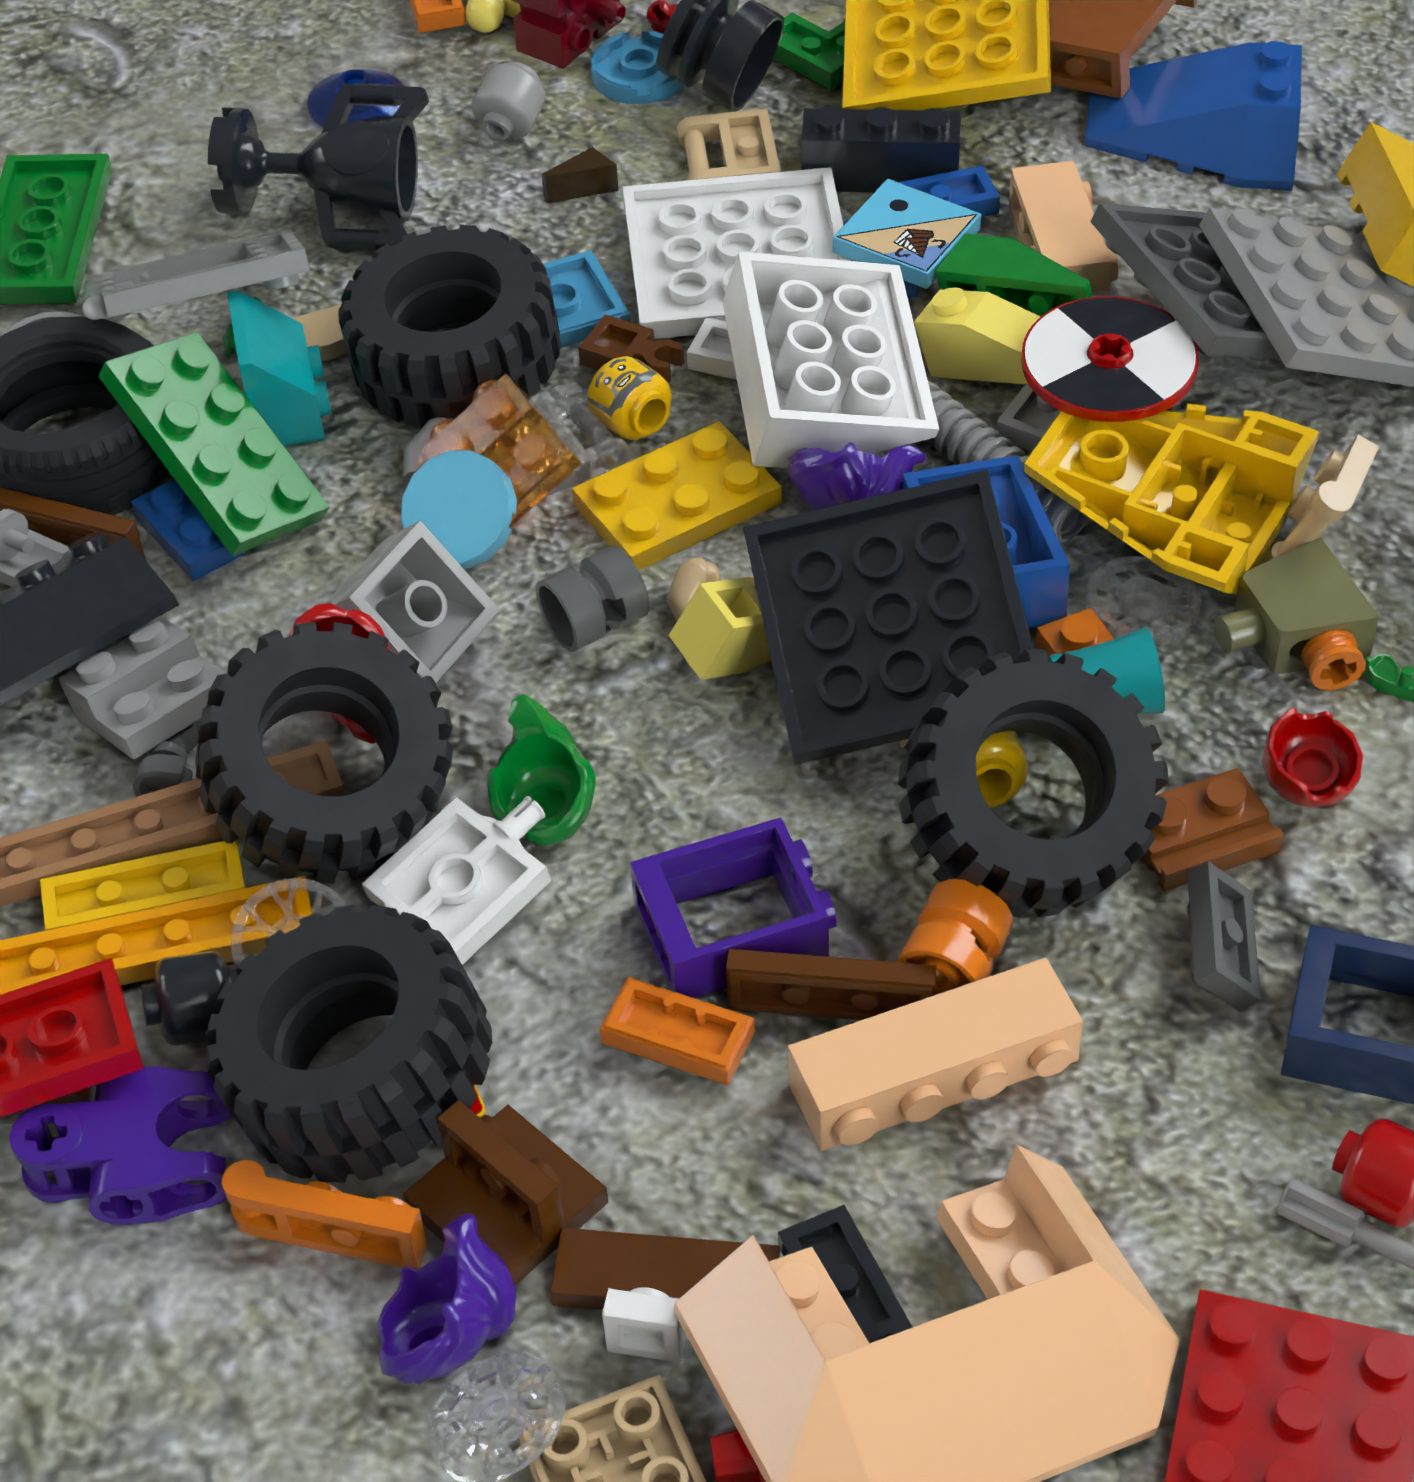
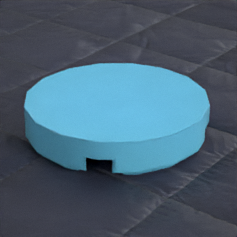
M470 450L447 451L427 460L412 475L402 497L401 522L403 529L421 520L462 568H471L489 560L505 545L512 531L509 525L512 521V513L516 515L517 498L511 479L495 462Z

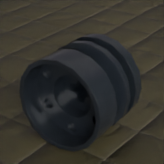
M681 0L662 37L656 59L657 70L672 79L678 76L679 82L688 88L696 85L704 77L702 95L733 112H737L754 95L772 64L782 38L784 17L755 0L744 3L738 11L739 0Z

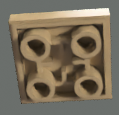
M660 1374L516 1430L521 1450L534 1482H706Z

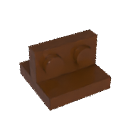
M459 1100L437 1118L445 1158L403 1193L404 1202L411 1207L420 1209L423 1225L443 1243H445L443 1229L450 1222L463 1214L474 1215L477 1221L478 1235L489 1248L504 1259L514 1285H517L558 1248L561 1228H581L609 1203L607 1187L509 1104L493 1117L485 1114L479 1118Z

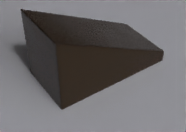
M594 147L541 174L544 201L547 203L619 191L617 164Z

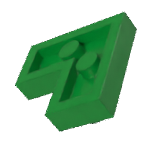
M794 13L784 17V30L774 60L832 90L843 82L845 21L830 31H826Z

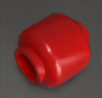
M1384 1118L1373 1121L1365 1128L1361 1135L1349 1130L1343 1138L1332 1164V1170L1343 1175L1340 1193L1344 1202L1394 1228L1401 1229L1409 1226L1414 1222V1131Z

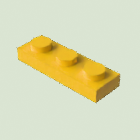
M237 840L228 844L225 841L40 879L45 931L246 888L242 858Z

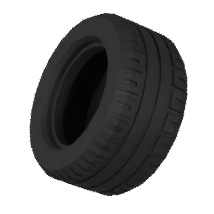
M83 316L58 317L33 322L1 335L0 487L110 515H116L131 508L130 501L157 488L167 477L168 469L98 377L106 361L154 345L124 325L106 319L92 320ZM88 407L111 409L97 421L71 431L47 434L24 432L39 420L65 410Z

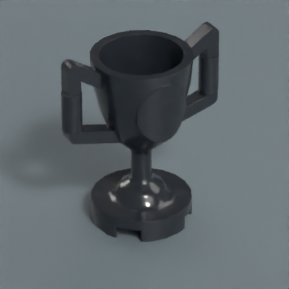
M354 83L342 85L321 134L314 138L299 153H279L265 150L263 142L258 137L256 122L250 110L222 107L223 117L213 118L208 144V165H217L218 177L223 183V190H210L216 210L221 214H249L256 199L258 186L261 185L267 174H295L301 176L309 187L314 190L321 237L327 247L335 248L336 250L376 251L387 243L390 246L400 243L401 236L407 235L401 221L409 220L415 204L418 180V149L413 121L429 102L426 90L422 87ZM353 105L400 106L392 116L372 117L346 123ZM332 203L348 210L382 218L390 232L336 228Z

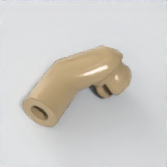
M694 557L679 566L666 596V603L676 622L700 583L720 581V572L714 563L707 562L701 557Z

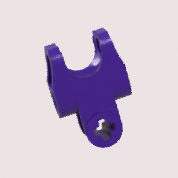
M159 1066L144 1067V1069L97 1084L95 1101L68 1104L47 1103L29 1109L16 1120L9 1135L13 1155L22 1165L23 1182L33 1197L43 1202L52 1203L89 1198V1212L94 1218L105 1223L130 1225L162 1222L185 1213L216 1206L227 1200L222 1185L223 1174L228 1168L225 1157L215 1155L213 1152H185L170 1148L176 1139L189 1131L214 1127L233 1117L214 1090V1082L207 1071L175 1070ZM193 1095L212 1098L206 1101L181 1100ZM47 1123H55L59 1136L52 1138ZM48 1170L54 1171L58 1183H50L47 1174ZM190 1180L209 1181L208 1183L199 1185L183 1183Z

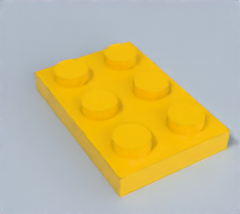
M718 421L573 487L572 496L573 505L609 546L616 545L623 549L639 571L781 504L782 486L763 466H753L751 453Z

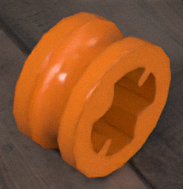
M1334 629L1322 632L1309 640L1302 649L1301 658L1306 669L1309 670L1312 683L1321 690L1330 691L1346 687L1356 681L1365 671V659L1361 651L1358 650V644L1354 635L1347 630Z

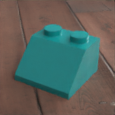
M239 290L227 292L245 396L283 446L325 439L321 416L332 413L326 382L314 383L315 379L325 378L319 346H307L302 323Z

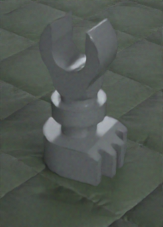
M197 721L150 749L149 756L142 759L133 782V790L137 797L194 780L192 779L193 772L191 769L186 768L187 753L198 743L199 727Z

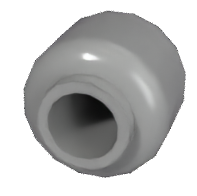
M510 61L505 64L501 63L491 66L484 75L472 100V112L476 120L481 124L482 130L494 139L506 140L508 137H524L532 130L545 103V90L537 73L525 64Z

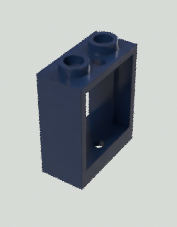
M1310 924L1280 1075L1414 1104V1047L1320 1027L1329 980L1414 997V946Z

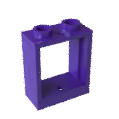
M781 817L630 862L634 905L671 991L692 998H698L727 989L726 965L729 949L829 957V929L837 926L832 900L826 889L816 891L811 880L813 869L808 850L801 839L792 841ZM773 875L793 919L702 947H695L677 906L678 903Z

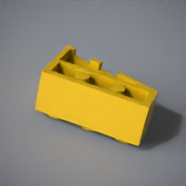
M1370 121L1336 175L1340 184L1351 185L1355 193L1349 201L1353 212L1361 214L1363 211L1368 221L1362 232L1380 271L1414 287V143Z

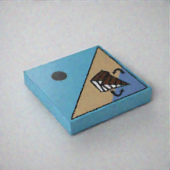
M887 179L833 237L832 253L856 262L900 265L904 281L928 289L937 279L935 270L964 234H976L980 230L981 213Z

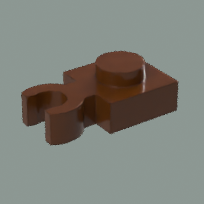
M605 314L578 347L580 365L599 370L601 366L610 360L627 356L638 359L659 373L668 384L671 381L670 364L680 367L684 364V347L681 343L669 339L654 342L653 329Z

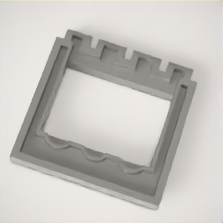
M285 230L91 276L83 284L82 311L87 318L96 320L260 282L266 284L267 290L279 289L299 283L298 274L310 271L305 248L290 230Z

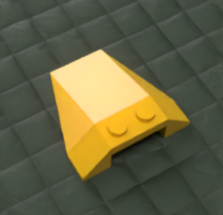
M1187 404L1186 412L1165 410L1154 416L1126 422L1087 420L1061 411L1025 461L1024 473L1165 571L1216 590L1237 595L1239 578L1244 572L1260 565L1287 521V513L1299 490L1318 440L1319 431L1258 411L1244 410L1242 419L1205 415L1206 406Z

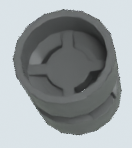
M616 545L609 546L582 559L579 571L571 566L566 567L537 581L535 587L537 602L548 628L560 645L569 652L577 651L603 638L606 626L613 630L621 629L647 616L650 609L646 586L637 567L625 551Z

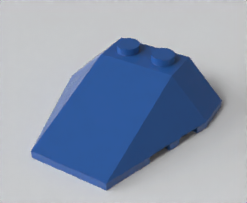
M1270 41L1267 43L1249 42L1129 68L1130 88L1122 98L1090 92L1085 146L1142 162H1147L1149 155L1178 162L1177 171L1193 175L1196 167L1225 175L1224 184L1239 188L1293 191L1301 112L1302 45H1290L1280 41Z

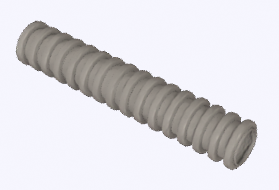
M928 381L939 431L935 438L925 440L926 443L936 447L940 454L948 456L949 460L956 465L1018 455L1024 467V463L1029 456H1026L1021 448L1014 446L1009 439L1001 437L996 429L989 427L984 420L977 418L972 411L965 409L963 404L952 399L951 395L940 390L939 386L935 383ZM1028 475L1059 543L1066 542L1076 536L1086 524L1088 516Z

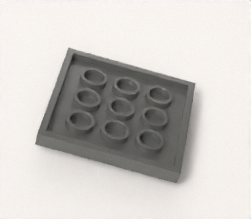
M1099 203L1090 222L1106 239L1105 244L1108 249L1119 255L1134 272L1135 280L1154 294L1163 305L1162 309L1170 313L1195 341L1200 353L1214 359H1221L1223 356L1248 357L1256 361H1264L1266 358L1281 359L1200 228L1199 224L1206 212Z

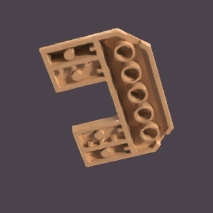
M1017 1144L1015 1145L1003 1180L941 1201L936 1217L987 1298L986 1301L869 1343L813 1247L768 1261L754 1235H752L678 1299L673 1310L766 1482H1041L1155 1436L1159 1427L1180 1339L1063 1166Z

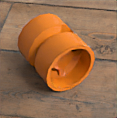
M948 879L939 882L931 891L918 917V926L911 932L897 962L936 965L935 995L987 978L992 972L993 962L1000 955L1013 927V915L1008 905L1001 898L997 897L996 893L982 885L977 887L963 879Z

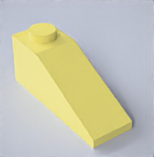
M948 288L945 290L940 289L914 321L931 377L1029 385L1022 370V346L1028 330L1040 316L989 292Z
M753 576L700 583L668 635L700 680L746 673L771 661Z

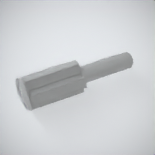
M1294 1176L1284 1189L1277 1208L1278 1217L1281 1215L1346 1248H1349L1352 1242L1355 1241L1414 1270V1245L1363 1221L1364 1211L1298 1180L1297 1176Z

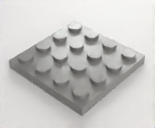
M1209 207L1199 226L1287 368L1414 387V287L1380 271L1364 235L1345 232L1332 225H1326L1324 228L1305 225L1289 217H1281L1278 220L1256 216L1244 209L1228 211Z

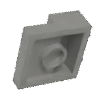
M161 617L125 635L119 643L104 652H96L72 665L69 673L60 677L59 682L76 718L129 757L136 759L202 717L203 708L207 706L208 693L217 675L227 674V672L199 655L194 640L189 633Z

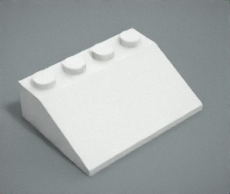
M738 251L723 298V306L753 466L788 468V458L801 448H821L825 451L836 453L842 450L849 442H852L857 450L872 454L937 436L939 426L900 265Z

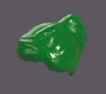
M521 694L511 701V707L507 712L508 723L513 726L511 742L499 756L495 767L488 771L487 788L489 804L495 819L502 821L526 796L531 797L532 801L535 800L541 806L546 817L536 823L523 837L530 840L535 846H548L573 837L587 819L592 806L596 776L591 764L577 749L575 740L566 725L558 721L538 702L525 694Z

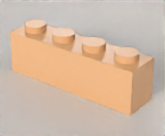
M1043 958L788 1045L789 1086L820 1151L841 1144L856 1145L868 1140L876 1132L906 1121H925L935 1116L943 1108L972 1098L981 1100L993 1097L1004 1090L1006 1086L1037 1075L1049 1077L1060 1073L1071 1063L1079 1060L1083 1020L1047 958Z

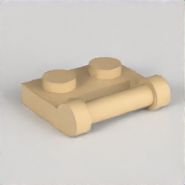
M767 108L690 116L681 120L677 125L679 144L686 151L690 173L687 180L781 172ZM719 140L724 167L709 168L705 147L708 141Z
M1358 434L1343 454L1333 450L1328 455L1314 479L1319 485L1315 490L1305 485L1287 513V516L1294 520V524L1286 540L1276 542L1264 556V563L1305 543L1317 540L1331 522L1342 519L1355 501L1379 449L1378 445Z

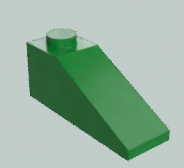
M964 234L935 270L939 290L960 288L964 291L989 292L1040 317L1062 304L1092 297L1089 280L1013 238Z

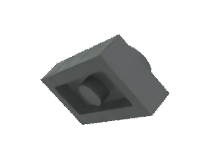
M1207 861L1187 872L1189 894L1187 913L1191 922L1193 951L1191 969L1195 982L1202 989L1214 994L1240 1012L1261 1001L1252 891Z

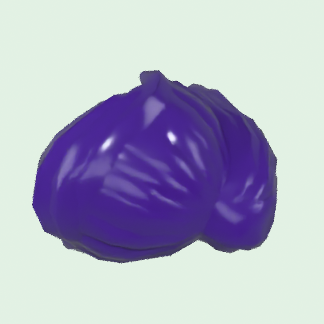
M849 442L842 450L836 453L825 451L821 448H801L788 458L789 480L797 487L803 500L813 510H819L903 490L902 473L912 472L914 465L924 463L926 456L919 449L910 445L896 447L883 457L857 450L852 442Z
M472 1214L460 1215L443 1229L445 1243L441 1257H436L418 1270L408 1266L401 1269L399 1286L384 1305L377 1322L379 1338L383 1345L378 1353L383 1375L395 1377L398 1381L405 1384L416 1383L419 1385L429 1379L448 1376L472 1360L481 1350L485 1340H492L507 1333L516 1317L517 1289L504 1259L489 1248L478 1235L477 1221Z

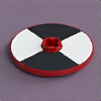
M1105 296L1074 300L1055 307L1042 315L1031 326L1024 338L1021 363L1024 377L1029 386L1041 399L1054 408L1087 420L1126 422L1154 416L1182 400L1196 379L1199 354L1195 341L1170 313L1143 301Z

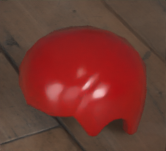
M1296 708L1287 710L1270 727L1265 740L1262 766L1269 786L1282 799L1308 808L1325 807L1342 802L1353 791L1361 778L1364 755L1354 733L1336 719L1334 720L1328 711L1316 714H1299Z

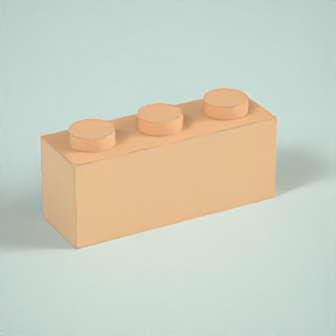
M1074 161L1011 168L1009 213L1019 242L1089 280L1092 295L1096 289L1109 293L1110 281L1118 279L1117 254L1107 248L1105 238L1090 222L1094 215L1091 187L1088 181H1081Z

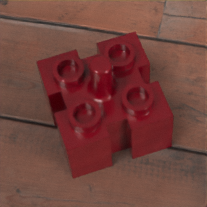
M511 0L520 4V12L513 17L517 51L562 69L589 48L592 38H601L616 24L622 22L626 14V8L620 3V0Z

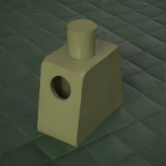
M1318 538L1244 572L1239 578L1234 612L1217 617L1214 629L1217 641L1224 652L1230 653L1254 646L1271 672L1286 674L1308 670L1301 658L1302 649L1313 637L1328 630L1342 629L1352 633L1358 644V650L1361 651L1364 659H1366L1367 656L1371 655L1379 615L1323 539Z

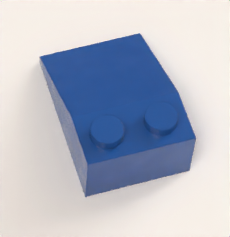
M1018 455L902 473L903 488L907 489L988 469L1028 629L1067 617L1070 564L1028 475L1024 473V467Z

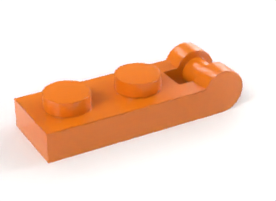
M252 1160L235 1162L223 1174L222 1185L226 1198L231 1204L230 1209L235 1225L244 1234L400 1268L408 1266L418 1270L421 1267L428 1245L420 1209L411 1207L398 1198L378 1196L375 1199L342 1193L336 1187L323 1182L314 1181L304 1185L266 1177L264 1168Z

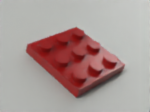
M1199 1289L1164 1482H1412L1414 1472V1336Z

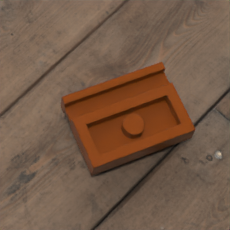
M1237 767L1157 794L1156 796L1163 797L1167 801L1163 821L1151 830L1155 840L1142 859L1149 870H1155L1160 878L1159 885L1164 892L1187 884V872L1207 861L1225 871L1280 852L1282 850L1284 833L1280 828L1275 829L1269 821V811Z

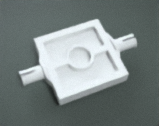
M526 796L515 809L502 821L476 813L456 797L412 837L409 842L365 880L362 886L367 897L377 906L396 908L400 915L402 912L412 913L428 921L432 929L440 931L449 941L463 965L551 882L547 867L524 850L519 841L536 823L546 817L545 813L535 800L532 801L531 797Z

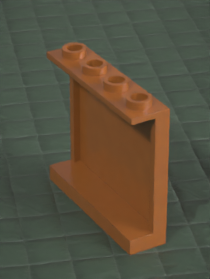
M1049 0L1051 85L1122 98L1130 88V58L1174 4L1194 8L1197 0Z

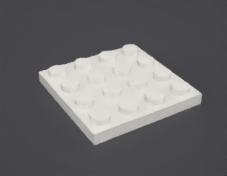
M831 167L623 186L624 209L639 325L653 329L654 339L697 335L705 318L726 321L723 298L738 251L851 261L848 258L832 253L833 237L843 227V221Z

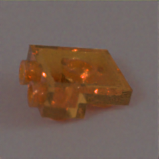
M507 374L503 375L498 381L490 380L481 384L473 394V403L456 419H445L436 424L430 433V442L420 450L426 460L447 451L470 450L495 462L511 479L517 498L516 515L512 513V521L509 528L582 464L533 400Z

